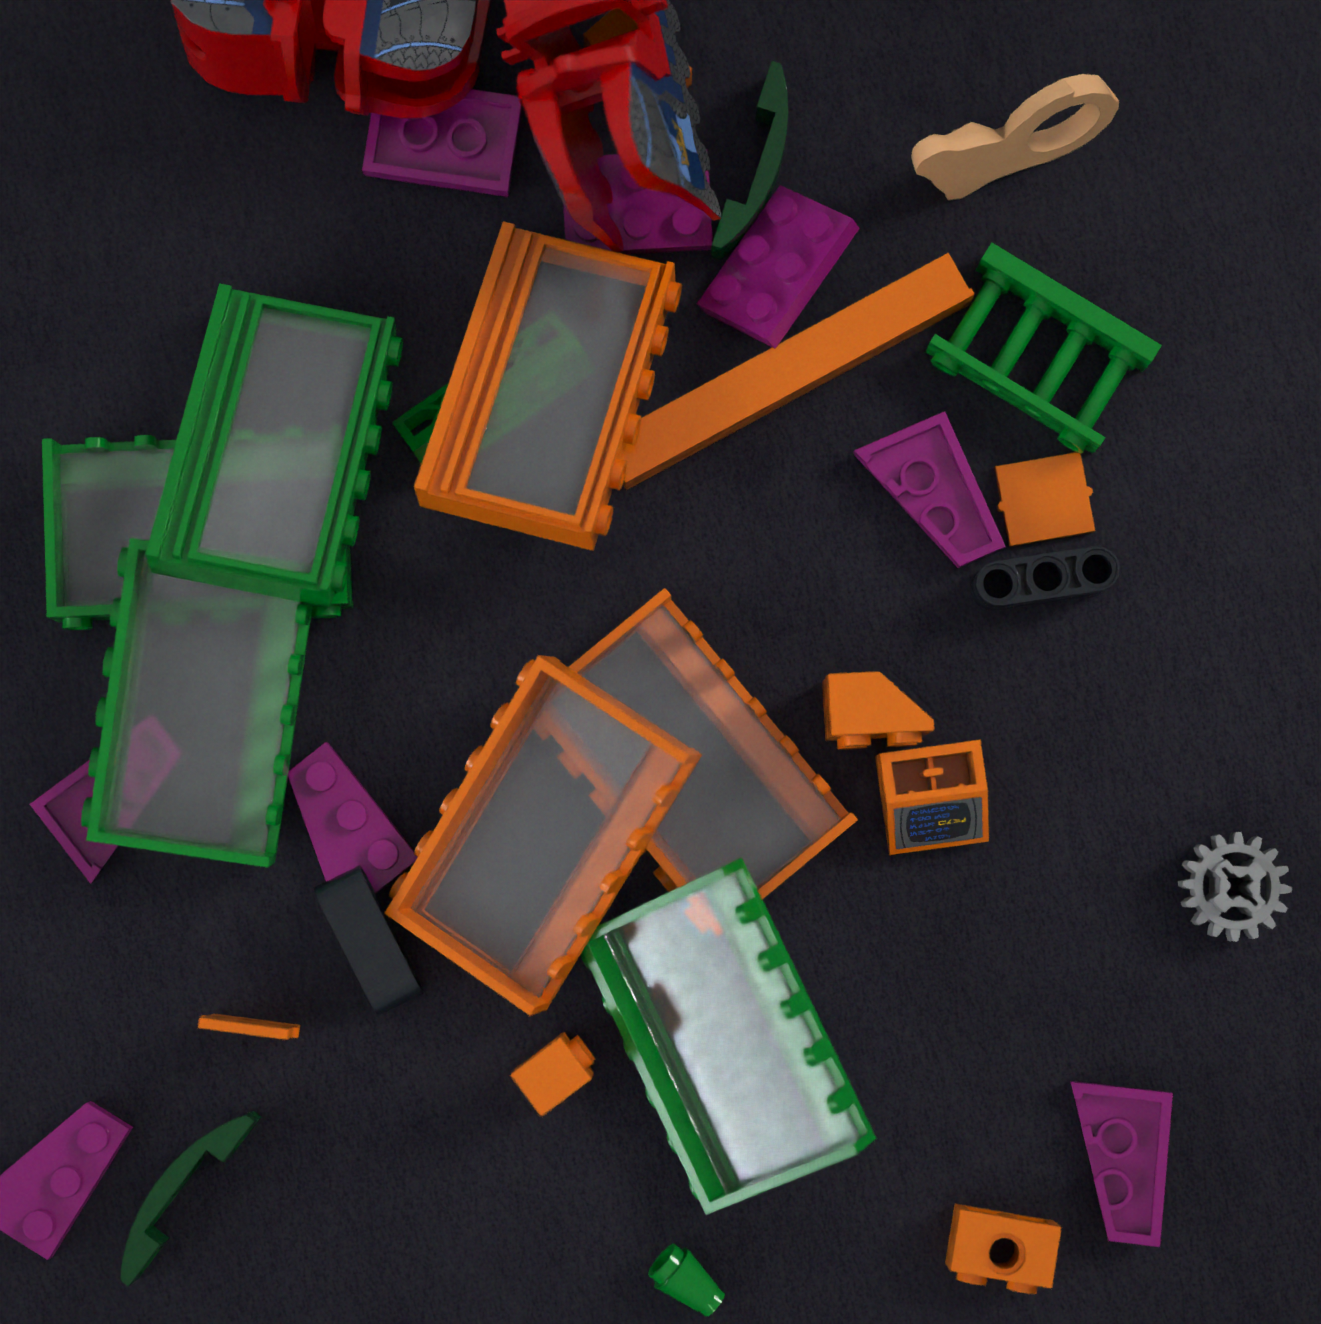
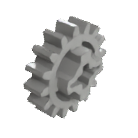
M1231 832L1229 843L1226 844L1221 834L1211 836L1212 849L1198 844L1194 847V851L1199 860L1197 862H1183L1182 866L1191 872L1190 879L1178 881V886L1190 889V896L1180 903L1182 907L1196 908L1197 912L1191 919L1194 925H1200L1206 921L1210 922L1207 935L1217 937L1224 928L1227 941H1238L1240 931L1243 929L1248 939H1256L1259 937L1258 924L1267 929H1273L1276 924L1270 914L1273 911H1287L1288 908L1278 901L1279 894L1292 892V887L1280 884L1279 877L1286 874L1289 869L1287 866L1273 865L1272 861L1278 854L1276 848H1270L1263 852L1260 851L1262 838L1258 836L1251 837L1245 845L1242 832ZM1233 852L1243 854L1249 857V859L1243 861L1239 866H1233L1227 859H1223L1222 855ZM1206 873L1209 877V894L1204 897L1203 879ZM1228 877L1242 879L1238 886L1239 891L1242 893L1241 896L1227 895L1226 892L1231 887L1227 880ZM1265 877L1266 882L1264 899L1260 896V880ZM1230 907H1237L1241 913L1247 915V918L1231 921L1219 915L1222 912H1226Z

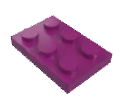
M471 89L465 98L453 107L439 114L424 118H397L371 113L362 172L364 176L509 197L523 109L519 96Z
M619 154L603 155L602 158L598 159L600 171L607 178L612 190L613 202L608 204L607 208L611 219L617 225L622 237L624 248L619 253L639 254L712 250L711 218L705 212L671 193L639 187L626 170ZM706 171V179L709 184V171ZM564 205L565 240L612 251L596 236L576 223Z
M780 185L697 302V305L704 313L776 349L860 228L851 217Z

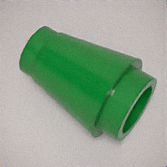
M674 1243L669 1245L656 1258L648 1272V1276L655 1281L654 1287L695 1311H699L705 1317L711 1315L718 1308L725 1296V1293L718 1288V1285L687 1247L680 1249Z

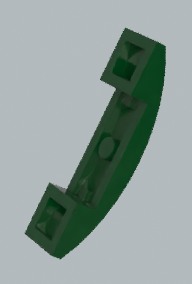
M771 61L757 104L755 121L770 125L771 128L746 205L729 199L726 200L711 250V257L719 260L740 243L766 206L778 178L787 134L788 94L782 65L775 61Z
M252 1111L215 1128L186 1149L168 1167L148 1194L133 1223L125 1246L120 1281L127 1286L137 1281L169 1240V1237L154 1227V1225L206 1156L211 1153L221 1162L231 1158L262 1116Z

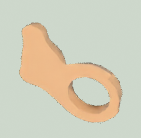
M1079 74L1063 78L1026 99L1010 115L1003 127L993 129L970 122L947 135L933 134L919 141L913 148L911 155L917 175L931 180L939 190L945 193L948 200L961 199L1000 177L1052 161L1083 146L1096 137L1112 121L1119 109V100L1098 75ZM1085 103L1074 115L1062 123L1048 129L1033 132L1043 121L1055 113L1071 106Z

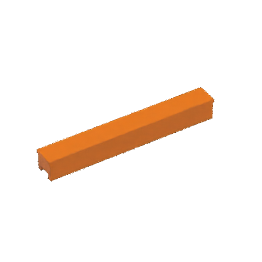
M947 253L781 342L776 349H768L642 417L637 440L634 445L626 444L622 460L627 461V471L623 482L625 489L628 490L969 306L975 294L972 288H968L950 254Z

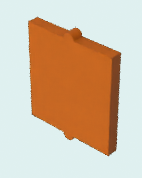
M1075 452L995 466L1001 501L997 505V510L1003 512L1009 547L1095 532L1089 500L1093 490L1086 485L1081 453Z
M221 1014L202 1015L199 1018L198 1028L286 1040L298 1038L300 1025Z

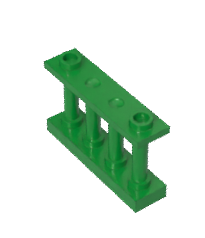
M991 243L976 269L977 272L983 275L982 281L984 285L949 341L934 334L925 352L933 357L931 363L942 372L951 376H956L957 373L962 374L1059 433L1057 439L1067 448L1077 453H1083L1084 450H1087L1093 454L1106 437L1092 428L1128 370L1133 371L1135 367L1143 372L1153 361L1162 345L994 243ZM1010 291L1025 300L1024 306L1027 309L993 364L989 367L965 351L1000 294H1007ZM1052 316L1068 326L1066 331L1069 335L1032 393L1007 377L1042 320L1049 319ZM1095 342L1110 352L1108 357L1111 361L1076 418H1073L1050 404V401L1084 346Z

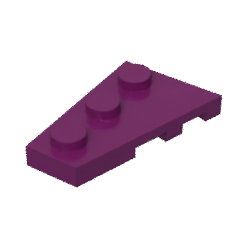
M945 411L854 450L853 454L957 568L1006 547Z
M154 713L132 729L119 827L131 828L183 755V751ZM88 761L30 803V806L91 884L118 845L86 841L88 828L81 825L82 809L86 797L93 796L95 782L94 777H89Z
M328 742L322 744L288 772V778L326 881L361 865L377 894L415 863L418 857L414 855L413 848Z
M1071 1081L1108 1241L1160 1247L1173 1093Z
M89 1101L0 1175V1230L45 1259H51L133 1127L94 1102Z

